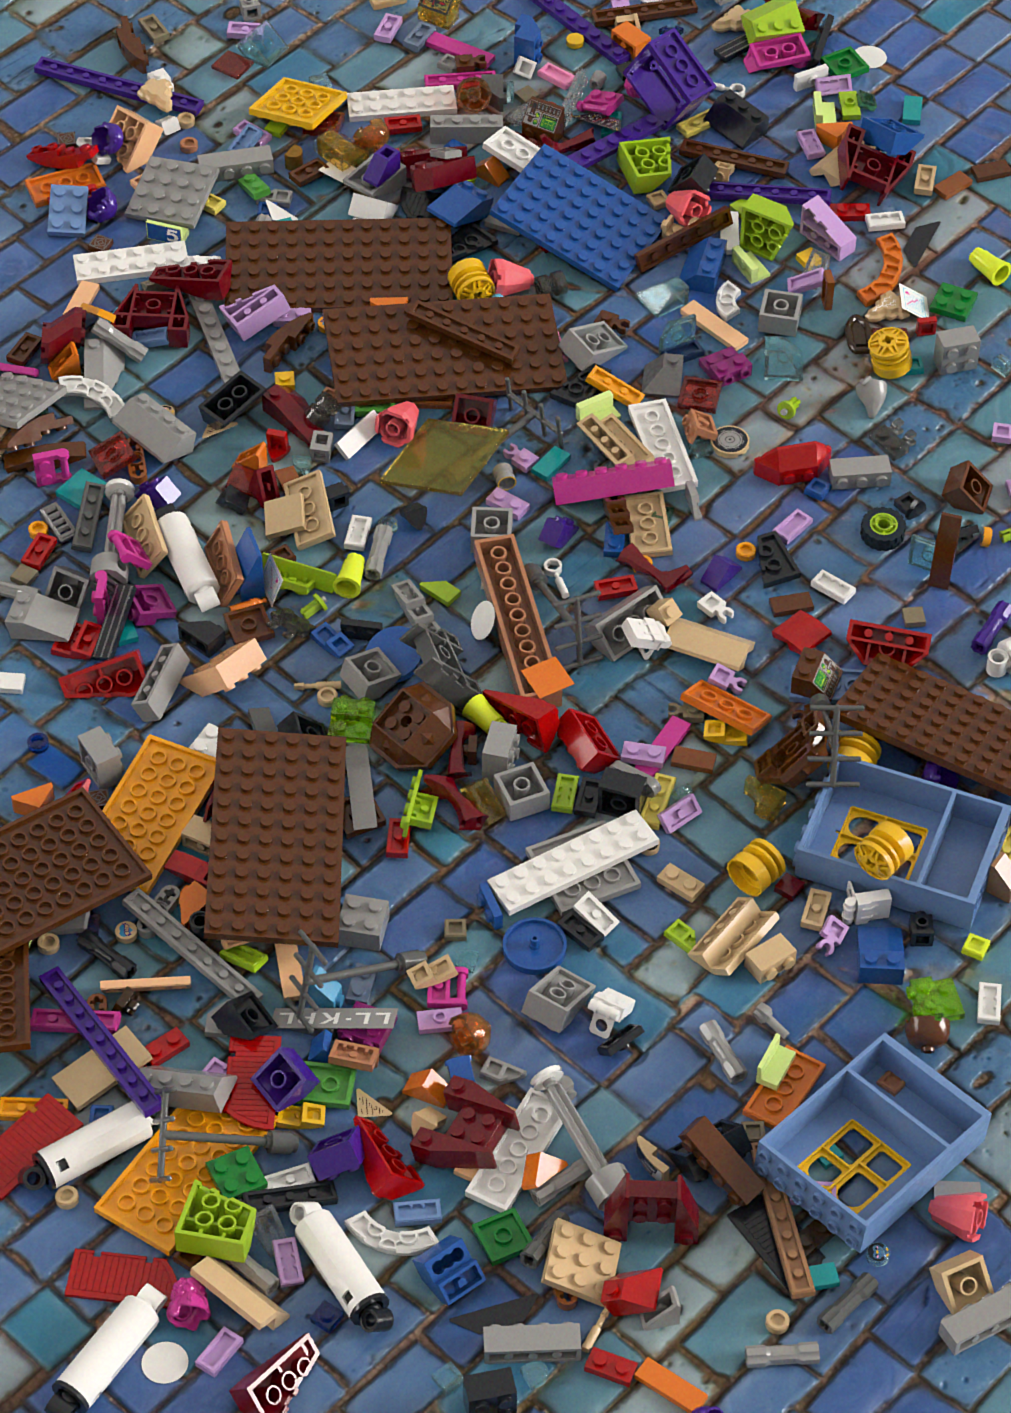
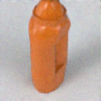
M251 598L248 601L228 606L229 612L266 603L267 599Z

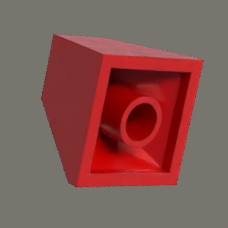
M660 1267L624 1272L604 1281L600 1302L614 1317L656 1311L663 1269Z

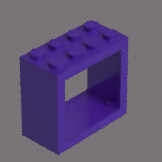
M675 28L648 42L623 71L624 76L649 111L664 123V131L690 117L717 87Z

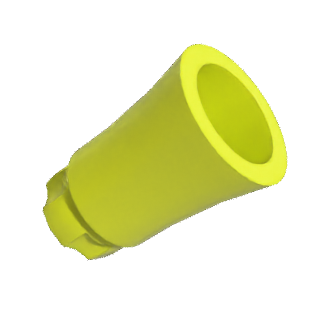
M977 247L969 255L970 263L995 286L1004 283L1011 273L1010 263L999 259L987 250Z
M355 552L350 553L344 560L341 570L333 582V589L339 596L355 598L360 594L361 580L365 568V559L362 555Z
M478 694L469 700L462 711L463 717L472 721L487 734L492 721L507 723L504 717L490 705L483 694Z

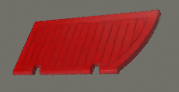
M230 1036L229 1053H235V1056L228 1057L226 1074L237 1075L238 1079L229 1095L231 1099L227 1100L223 1108V1113L228 1114L240 1124L256 1130H274L275 1109L250 1078L281 1047L282 1036H259L253 1040Z
M49 1093L34 1105L37 1109L34 1114L28 1110L0 1135L1 1201L20 1185L17 1179L19 1171L23 1167L34 1165L32 1160L33 1153L84 1126L77 1117Z
M75 1248L64 1293L65 1297L121 1303L128 1295L137 1296L140 1290L149 1283L167 1296V1301L162 1308L167 1309L169 1306L173 1285L177 1282L172 1267L168 1263V1259L154 1257L153 1263L146 1262L147 1256L104 1251L101 1252L100 1257L94 1256L95 1250Z

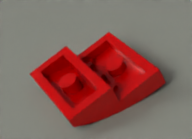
M800 610L772 630L773 638L787 643L790 651L801 655L804 647L815 648L830 637L832 632L818 619Z
M87 620L83 624L76 622L69 641H54L51 654L70 659H91L102 625Z

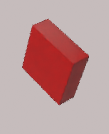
M936 316L917 318L915 330L917 337L936 334Z

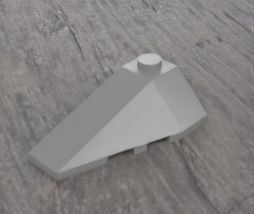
M101 338L85 339L84 378L101 381L112 390L119 381L120 373L125 369V353ZM84 397V410H104L93 400Z

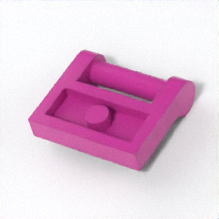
M596 89L591 91L583 101H578L576 108L581 112L592 111L610 116L624 101L623 94Z
M61 448L32 454L37 487L61 482L64 484L72 477V474L69 472V451L67 449ZM54 460H60L61 473H56Z
M111 530L107 534L109 541L114 543L118 550L119 558L123 563L130 562L136 568L141 567L149 570L153 565L138 540L118 530Z
M99 570L95 573L97 586L96 591H92L91 601L95 603L93 616L97 617V624L103 625L110 604V596L107 593L106 586L108 580L107 573Z
M455 967L459 974L455 976L457 978V998H450V979L428 987L427 1008L461 1007L462 1011L468 1008V1001L466 1000L468 969L466 967Z

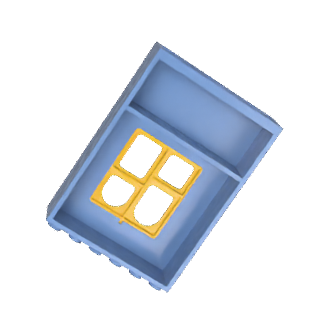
M862 760L861 762H837L836 782H860V786L821 787L823 789L822 792H818L815 798V809L811 808L807 819L809 823L808 825H803L801 831L802 839L801 841L797 840L794 847V853H796L792 862V866H795L794 876L847 892L848 881H851L855 893L889 888L892 897L891 906L912 913L924 911L927 914H932V918L970 930L987 887L990 866L999 855L1008 832L1011 806ZM831 763L829 765L828 773H830ZM830 774L828 777H824L823 782H830ZM855 818H867L878 823L889 821L898 825L903 830L921 835L922 839L916 853H913L907 860L911 863L905 879L894 875L888 880L875 879L866 873L860 865L838 857L837 853L841 846L846 844L857 845L863 840V838L857 837L850 832L849 824Z
M884 1033L759 1140L754 1169L761 1177L769 1180L777 1190L783 1191L796 1205H800L809 1212L812 1218L824 1224L831 1233L844 1240L850 1248H854L857 1252L861 1253L930 1191L938 1181H941L985 1141L992 1113L887 1033ZM887 1071H891L901 1081L903 1080L906 1083L905 1087L895 1097L876 1084ZM850 1130H856L868 1139L873 1146L853 1164L849 1165L834 1154L830 1147ZM880 1152L886 1153L902 1166V1169L888 1181L883 1180L866 1166ZM820 1157H824L841 1171V1174L832 1181L834 1183L831 1186H821L809 1176L808 1169L810 1165ZM859 1173L877 1186L878 1191L860 1206H846L839 1200L838 1190L850 1178ZM835 1186L837 1198L832 1195L831 1191Z

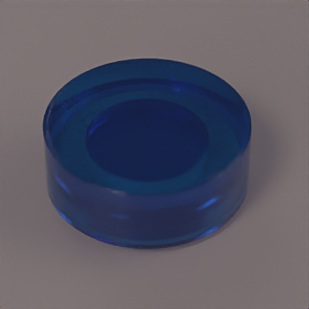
M34 733L27 740L28 749L32 753L40 754L49 748L48 737L43 733Z

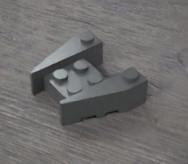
M417 623L399 638L401 642L416 649L417 654L423 661L413 671L414 674L447 699L455 708L458 707L463 710L469 700L478 694H483L478 682L465 675L457 656L463 652V649L456 635L442 628L437 631L436 627L433 626L427 629L424 624Z

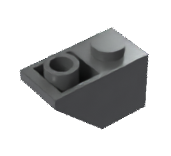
M481 74L482 101L499 112H503V104H507V93H503L507 92V82H503V74Z

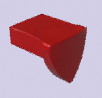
M268 428L266 432L267 451L270 460L275 463L283 459L290 452L291 447L288 442L287 431Z

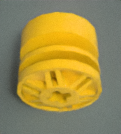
M466 258L458 261L448 272V282L458 300L491 298L495 294V285L488 275L483 262L479 259Z
M886 327L877 330L871 335L868 341V348L872 367L876 375L885 379H895L904 376L910 371L913 362L909 339L905 331L900 328Z
M863 732V736H841L839 738V754L860 756L862 761L877 764L882 751L879 743L872 736ZM827 762V769H829L831 762Z
M889 821L879 822L854 848L855 858L861 868L870 876L882 881L888 880L914 853V846L907 833L898 825Z
M755 838L742 852H739L727 863V870L730 878L741 891L752 897H757L786 871V864L780 852L771 843L761 838Z

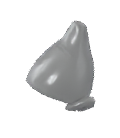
M870 375L865 379L862 378L855 389L858 398L867 410L868 417L874 419L884 403L887 394V383L872 379Z

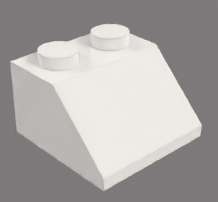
M353 193L348 215L354 216L353 219H392L399 205Z

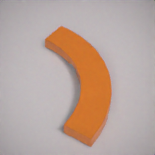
M893 233L876 238V245L882 253L884 264L878 279L856 293V296L865 307L875 304L880 299V295L887 291H892L900 279L903 257L900 244Z

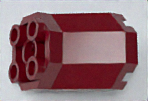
M74 307L51 323L43 322L40 364L51 363L71 341L75 343L76 349L84 347L86 310H83V307Z

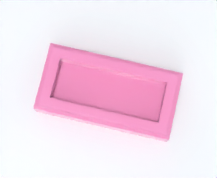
M549 62L537 71L538 77L564 90H567L576 82L577 76Z

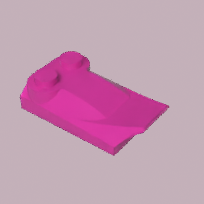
M795 33L750 43L748 53L743 62L748 73L791 64L796 68H803L811 60V54L801 33Z

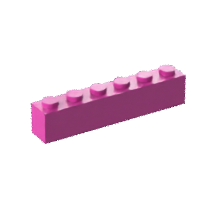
M658 457L650 462L639 460L631 465L620 463L616 464L613 468L602 466L588 472L587 470H578L575 474L570 475L559 473L555 475L556 477H552L556 505L675 486L670 458L666 459V457Z

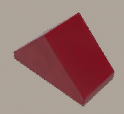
M272 464L254 470L249 484V489L262 508H264V502L280 498Z

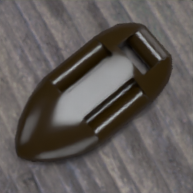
M854 314L847 320L844 329L848 348L856 355L869 354L868 341L872 335L871 327L862 316Z

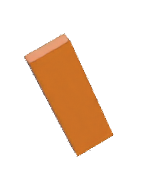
M649 1357L646 1358L634 1374V1379L688 1413H692L697 1407L703 1406L708 1399V1394Z

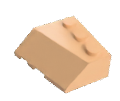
M117 105L109 123L117 124L121 128L124 143L115 155L117 156V161L123 165V170L126 173H130L148 163L164 129L137 113Z
M253 638L224 650L210 659V662L193 670V674L182 677L179 684L201 697L221 690L228 692L236 687L234 683L247 679L249 672L253 673L261 668L260 664L266 661L267 658L256 639Z

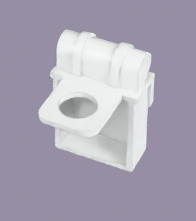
M645 617L643 620L626 618L621 625L631 647L639 648L644 660H648L654 650L659 651L660 648H669L672 645L670 636L666 633L665 626L662 625L661 621Z
M848 881V898L845 899L842 912V922L844 924H852L854 920L855 925L866 924L870 920L889 918L892 902L889 888L855 893L851 881Z
M610 988L596 993L588 1004V1009L594 1012L589 1027L590 1032L607 1039L611 1034L614 1022L620 1023L623 1018L629 1015L633 1010L636 1000ZM602 1019L607 1023L606 1031L602 1032L597 1029V1020Z

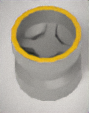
M500 463L493 468L492 473L499 488L506 491L516 485V478L510 464Z

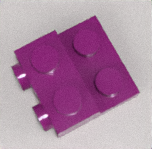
M732 346L699 359V366L718 389L752 375V363L743 353L738 354Z
M163 584L134 585L137 589L128 619L134 621L136 626L155 625L157 619L176 617L177 610Z
M356 1001L352 1008L376 1007ZM338 1028V1040L380 1048V1054L392 1029Z

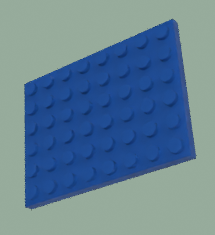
M545 143L489 213L492 217L615 292L619 290L637 266L634 254L654 244L662 233L660 229L662 221L667 219Z

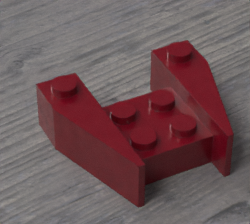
M849 123L841 136L837 148L840 190L843 191L848 181L851 180L879 192L880 196L877 206H880L905 178L913 164L916 151L910 150L906 155H897V157L888 156L883 152L862 144L866 130Z
M467 146L449 147L462 151V157L449 159L431 157L430 150L435 148L417 150L415 148H407L404 152H400V161L406 165V178L411 177L412 188L415 192H420L477 178L475 156H468Z
M135 284L113 313L116 315L114 323L111 322L113 327L132 339L134 327L160 328L168 326L169 347L188 348L190 340L189 317L179 285H176L175 292L139 291L138 284Z
M453 1075L443 1094L448 1109L459 1113L446 1134L424 1127L419 1128L410 1143L414 1159L417 1162L435 1168L496 1169L497 1165L493 1151L507 1128L516 1131L520 1130L516 1112L474 1081Z
M626 1173L604 1205L603 1236L618 1242H627L628 1221L636 1223H674V1243L682 1245L698 1244L699 1207L682 1175H678L677 1182L630 1180V1173Z

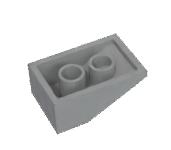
M372 155L343 179V183L370 197L381 196L396 192L406 183V165L400 163V169L377 188L363 180V176L373 157Z
M605 321L569 328L558 344L563 353L581 371L594 363L601 365L628 348Z
M17 592L4 622L11 639L68 642L81 610L39 593Z
M558 965L528 991L521 1012L530 1019L547 1026L548 1029L560 1033L572 1022L594 992L596 985Z

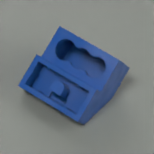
M522 13L515 23L514 64L516 65L519 56L540 64L543 57L541 53L543 44L541 31L532 16Z
M447 1236L412 1260L423 1282L443 1304L448 1306L486 1281L477 1260L472 1259L463 1239L456 1236Z

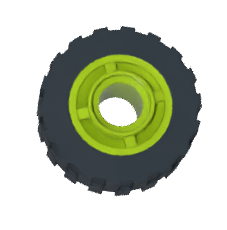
M876 507L872 510L870 509L862 519L860 530L862 541L877 551L896 549L904 540L906 529L904 517L892 508Z

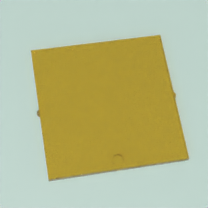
M428 418L380 478V483L462 496L508 436L509 431L508 429Z

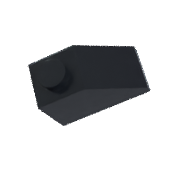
M211 621L180 622L178 624L179 639L208 658L212 657L226 645L225 630L220 625H216Z

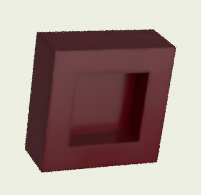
M786 872L774 886V892L792 902L804 889L805 882Z

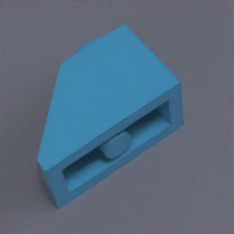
M315 965L313 969L315 975L327 973L318 965ZM339 982L323 983V988H318L316 984L308 987V994L319 1008L342 1007L345 996L342 995V985Z

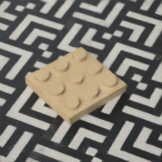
M557 1218L552 1229L541 1283L604 1307L600 1302L604 1281L616 1274L622 1243Z

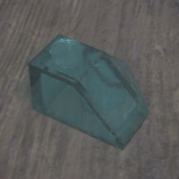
M695 314L684 315L667 322L659 338L660 355L661 350L695 339Z

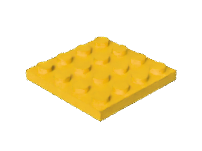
M283 77L249 107V115L270 119L274 122L286 123L290 126L302 127L306 130H313L347 99V92Z

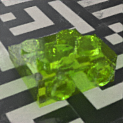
M341 695L339 698L334 697L328 736L346 737V742L369 744L372 724L376 714L375 701L368 697H362L360 700L351 699L347 695Z
M932 976L910 980L909 987H906L908 999L913 1002L914 1017L935 1016L936 1021H941V1017L947 1018L950 1021L964 1019L965 1012L952 977L934 981Z

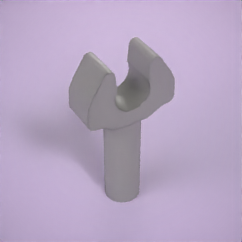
M761 1002L755 1007L756 1010L753 1014L760 1024L766 1022L783 1039L790 1034L772 1016V1009L767 1004Z

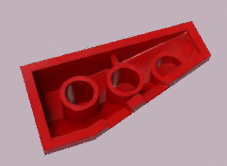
M355 1115L353 1118L354 1125H358L360 1128L365 1154L362 1162L365 1177L371 1187L372 1194L380 1199L383 1197L395 1200L423 1189L425 1184L412 1165L406 1166L401 1160L403 1155L399 1150H395L387 1144L389 1139L371 1120Z

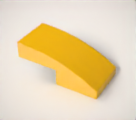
M705 720L703 735L705 740L732 746L748 745V734L727 725V723L721 720Z
M303 1102L301 1107L291 1105L277 1112L276 1116L279 1119L276 1127L285 1129L322 1128L325 1125L326 1105Z

